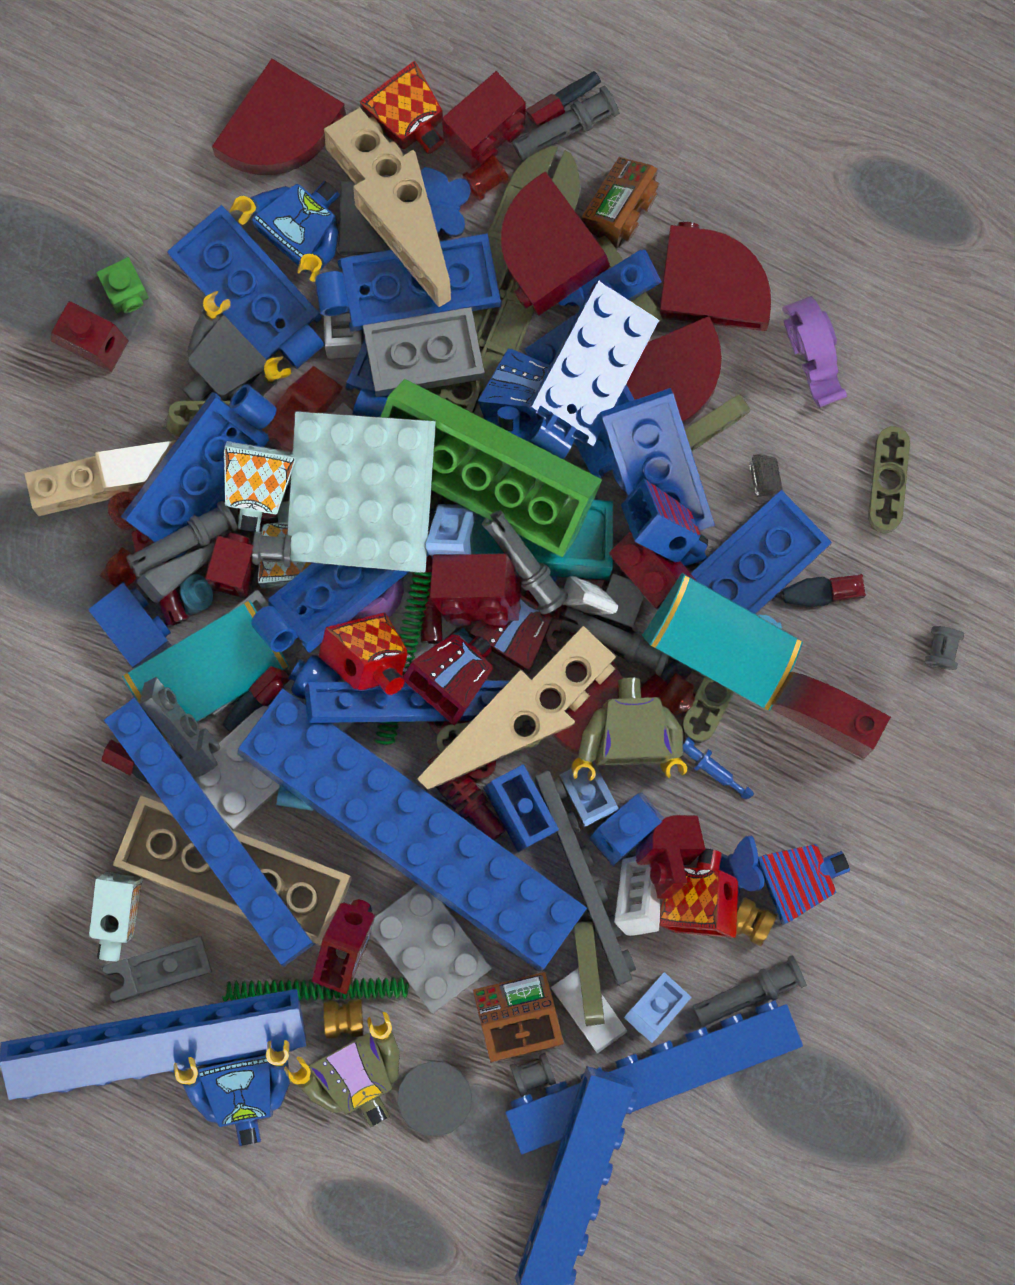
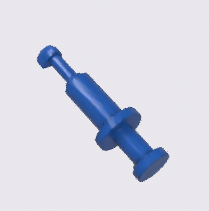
M689 737L683 741V752L696 761L693 769L696 771L700 768L703 769L723 786H731L741 794L740 796L743 799H749L754 795L749 787H746V789L741 787L733 780V774L710 757L712 754L711 750L707 749L702 753L694 746V741Z

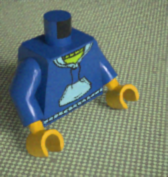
M323 181L312 194L301 185L295 184L291 188L283 186L262 192L250 198L239 196L229 209L230 212L234 210L243 212L238 220L242 225L246 224L251 216H254L252 219L254 229L298 266V274L302 270L305 273L310 270L312 272L310 281L315 282L314 279L319 275L320 270L335 257L339 231L336 227V216L328 208L340 194L326 181Z
M284 1040L283 1051L276 1052L271 1048V1041H268L265 1056L198 1069V1072L194 1058L188 1057L191 1068L187 1071H181L178 1069L177 1063H174L175 1077L183 1085L191 1104L208 1122L217 1123L219 1127L235 1124L239 1146L261 1142L257 1120L273 1116V1111L281 1107L290 1084V1079L284 1071L285 1066L289 1070V1042Z

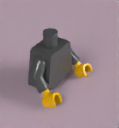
M218 291L207 295L203 301L204 310L194 326L187 350L189 356L187 360L188 365L197 376L182 389L191 401H202L211 392L221 397V401H231L234 393L240 387L247 384L264 396L277 383V379L290 376L291 369L286 368L278 372L277 364L283 359L282 356L266 360L225 315L219 319L218 314L229 309L231 305L229 299L223 301L219 308L214 302Z

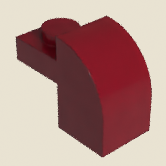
M673 815L661 820L662 823L652 830L637 847L636 863L637 865H650V879L655 885L657 899H671L688 883L684 865H690L706 849L698 815Z

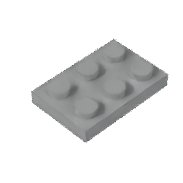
M471 307L363 325L376 397L390 395L404 378L424 389L485 379Z
M419 885L375 916L371 933L432 1014L492 970L444 904Z

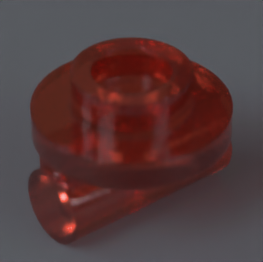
M121 547L109 559L105 569L99 576L115 587L122 583L126 587L129 586L137 578L133 573L134 569L129 566L126 559L128 555L132 554Z
M675 673L659 697L662 706L668 708L674 716L679 715L681 712L686 713L695 701L694 685Z

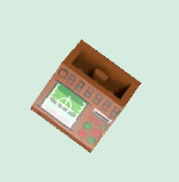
M618 157L581 217L582 222L590 233L597 237L605 235L615 248L619 247L623 239L629 242L639 226L637 221L641 215V210L643 209L648 212L658 195L656 192L660 184L656 181L658 168L650 164Z
M545 972L473 989L490 1063L564 1044Z

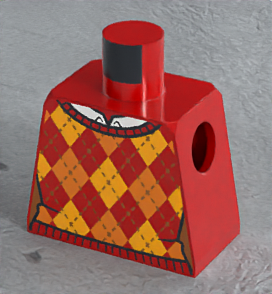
M415 61L360 101L362 111L368 118L374 117L380 124L383 133L401 149L404 150L418 141L426 153L431 154L444 143V139L434 128L442 122V109Z
M386 613L325 628L319 657L354 689L361 691L380 685L386 694L393 695L400 691L404 685L402 673L408 653Z
M706 848L698 856L696 868L684 867L688 883L671 899H664L660 909V926L675 933L736 938L737 878L719 870L721 852Z

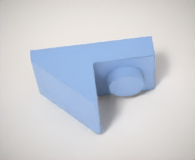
M438 504L426 541V550L432 559L433 555L471 554L470 535L476 519L475 512L462 505Z
M594 761L592 763L596 776L592 781L588 780L589 768L582 767L578 770L577 779L574 778L572 769L559 775L584 827L619 810Z
M664 972L624 1018L653 1043L692 997Z

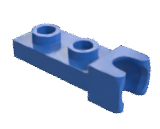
M639 250L590 280L561 300L559 304L561 306H566L567 304L571 306L578 305L581 308L593 284L597 281L602 282L629 301L662 283L647 251Z

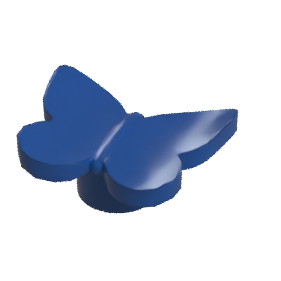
M424 167L421 175L437 234L443 230L450 237L462 235L465 230V220L459 210L460 206L469 200L471 194L470 184L466 179L462 178L448 182V178L444 173L430 167Z
M752 835L744 837L737 845L733 854L728 856L725 854L721 855L719 870L737 878L738 896L741 888L748 891L761 890L764 886V876L760 870L757 847Z

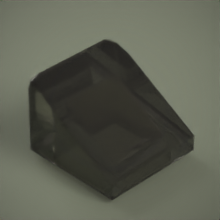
M762 454L753 455L749 465L755 495L757 497L774 495L781 489L783 490L777 459Z

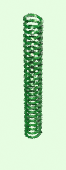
M413 572L416 575L429 578L428 580L417 577L411 578L412 581L424 583L427 587L415 584L409 585L412 589L426 592V594L413 591L408 592L410 596L420 597L425 601L411 598L406 599L408 603L418 604L423 608L406 605L405 609L417 611L421 615L403 613L405 617L414 618L420 622L401 620L403 624L418 628L400 627L401 631L413 633L417 636L398 634L402 639L415 642L407 643L402 641L405 647L413 649L407 650L408 655L412 656L406 659L410 664L412 663L411 660L415 659L413 653L417 651L415 646L418 645V641L416 639L420 637L418 632L422 630L420 625L423 623V620L421 618L425 616L423 611L427 609L425 603L428 602L426 597L430 595L428 589L431 588L432 572ZM405 664L404 668L408 669L410 664ZM382 722L393 724L395 726L393 728L381 724L377 725L378 729L391 731L394 734L377 731L375 733L377 736L390 738L392 741L374 739L375 743L391 745L396 742L394 737L397 736L395 730L399 728L398 722Z
M378 977L374 989L373 979L370 978L367 989L366 980L362 978L359 990L358 979L355 978L353 981V991L352 986H350L348 993L353 1000L356 994L358 999H361L364 992V996L368 1000L370 994L376 999L378 991L381 999L385 997V994L391 999L394 991V996L397 999L400 997V992L405 999L408 995L409 982L405 983L404 989L403 978L400 977L397 987L396 980L392 977L389 989V982L385 977L382 988L381 980ZM289 979L286 982V991L292 990ZM304 979L301 982L300 991L298 980L294 981L293 989H297L300 1001L303 999V996L308 1001L311 995L315 1001L318 995L323 1001L326 994L329 1000L333 998V994L337 1000L340 999L341 994L344 1000L348 997V993L346 995L332 989L329 990L325 986H323L322 993V986L317 983L314 990L312 979L309 980L308 993ZM251 980L247 994L246 982L243 981L240 995L238 981L234 982L233 994L231 982L228 981L226 996H222V1000L227 1002L229 998L232 1001L236 1000V997L237 999H243L251 996L271 994L269 983L267 980L264 981L262 994L261 981L258 980L255 994L254 983ZM275 980L271 984V993H277ZM283 980L279 981L278 992L285 991Z

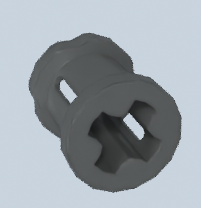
M255 532L252 554L253 564L259 565L261 561L283 563L285 567H290L292 562L290 561L292 536L287 534L285 537L263 536L262 532Z
M932 626L931 633L934 637L930 656L925 657L924 663L941 669L956 670L958 663L955 662L958 644L959 640H963L965 633L949 627Z
M545 1053L540 1054L539 1059L519 1066L515 1063L510 1065L521 1097L525 1096L527 1091L547 1083L549 1085L556 1084Z

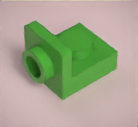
M129 257L96 272L116 314L121 311L131 313L144 305V300L149 299Z

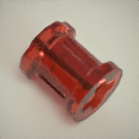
M494 155L490 156L488 162L473 172L469 173L466 171L462 174L463 179H466L470 184L471 193L479 201L485 199L484 194L499 184L503 183L506 185L510 182L507 172Z
M128 492L115 494L109 500L107 507L108 514L115 525L127 531L135 527L122 519L118 510L120 507L127 508L135 498L132 493Z

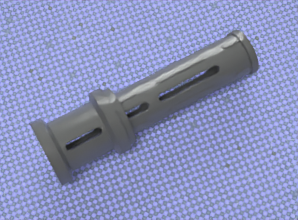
M602 86L599 88L600 92L582 102L576 100L570 106L571 109L564 114L512 140L513 147L521 161L581 129L582 131H590L593 129V124L610 115L614 117L619 115L620 112L608 88Z
M223 501L217 503V508L200 517L195 515L190 517L187 521V526L132 555H128L126 559L129 566L134 569L133 573L138 578L146 571L157 567L196 545L206 547L210 544L211 539L228 530L234 532L238 527L229 508L225 506Z
M498 510L490 514L493 521L486 518L482 525L487 529L504 554L508 555L513 566L521 576L519 580L522 588L529 590L539 603L537 608L541 614H547L556 610L568 598L565 589H559L549 575L551 570L546 564L537 562L505 518L504 513Z
M569 606L565 617L577 621L578 624L565 618V620H562L561 629H566L576 634L584 626L605 647L624 654L626 662L630 664L634 661L655 670L656 675H662L670 656L649 645L642 636V632H634L632 635Z
M789 956L787 962L770 970L760 969L756 973L757 977L715 995L706 1001L694 1004L693 1008L701 1026L705 1027L718 1019L731 1015L766 998L768 1001H774L778 999V994L796 986L801 988L807 986L794 956Z

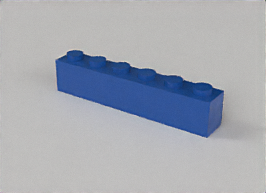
M586 1066L515 1276L517 1285H574L577 1271L573 1267L577 1256H583L589 1238L585 1232L589 1220L595 1221L600 1209L601 1200L597 1197L601 1185L606 1186L611 1177L613 1164L609 1163L613 1150H619L625 1133V1128L621 1126L625 1114H631L636 1103L637 1093L633 1092L634 1087L630 1079Z

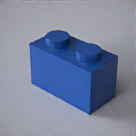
M122 583L88 610L132 668L135 669L172 646L166 639V636L171 632L159 616L151 619L143 608L149 605V603L137 587L129 590Z
M524 764L492 780L483 787L518 853L559 830Z

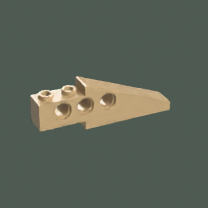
M359 107L324 129L326 150L355 183L353 188L357 209L437 306L441 307L451 300L450 278L416 152L412 150L403 156L398 145L393 141L389 143L383 136L382 128L374 117L368 118ZM405 200H413L412 202H403Z
M177 440L96 452L93 457L24 473L32 509L38 516H43L109 499L113 502L134 497Z
M583 626L532 680L520 670L417 780L427 790H431L571 727L575 721L565 711L570 707L575 712L590 695L585 690L594 680L600 685L615 670L611 663L616 656ZM574 662L581 663L587 672L586 678L577 683L570 681L565 673L566 667ZM548 689L557 691L561 697V704L552 710L544 708L539 699L543 691ZM522 716L531 718L535 723L534 733L527 737L518 735L514 730V722Z

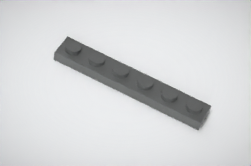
M550 771L536 775L535 781L544 803L559 828L556 832L591 921H593L594 929L616 984L619 986L632 980L630 972L635 971L636 968L629 950L621 951L616 939L622 936L620 928L614 923L615 915L608 917L602 904L608 901L601 880L594 882L588 869L594 866V862L587 845L579 846L575 833L580 832V827L574 812L566 813L561 799L567 797L559 776L552 778Z

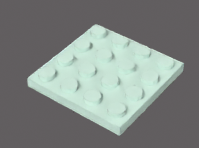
M295 412L293 455L296 458L291 473L287 534L292 536L290 561L425 572L436 421Z

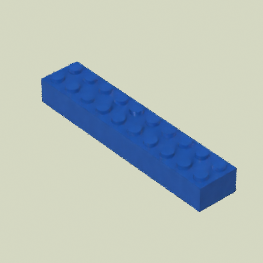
M283 688L238 748L237 755L538 972L545 969L587 909L579 901L331 723H309L307 705Z

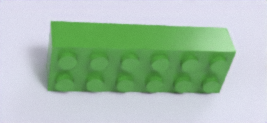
M405 378L388 396L380 418L436 421L431 481L432 491L491 521L493 519L490 517V514L501 510L518 535L561 557L566 554L576 540L602 479Z

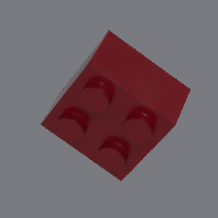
M495 71L442 118L443 139L471 170L479 164L485 166L498 154L497 148L506 140L511 143L512 140L518 138L525 130L523 125L526 118V102Z
M507 554L433 555L430 598L446 622L452 625L468 626L471 624V621H485L490 625L502 626L506 625L508 621H519L520 576Z

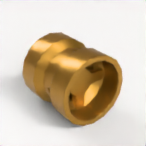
M744 897L737 909L736 934L743 933L749 936L752 943L761 947L778 914L769 909L761 910L756 907L754 901ZM757 917L758 919H757V921H756V923H755L753 929L750 928L751 925L753 924L755 918Z
M361 999L349 1000L342 1007H339L336 1001L324 1002L326 1039L338 1038L341 1032L352 1037L364 1036Z

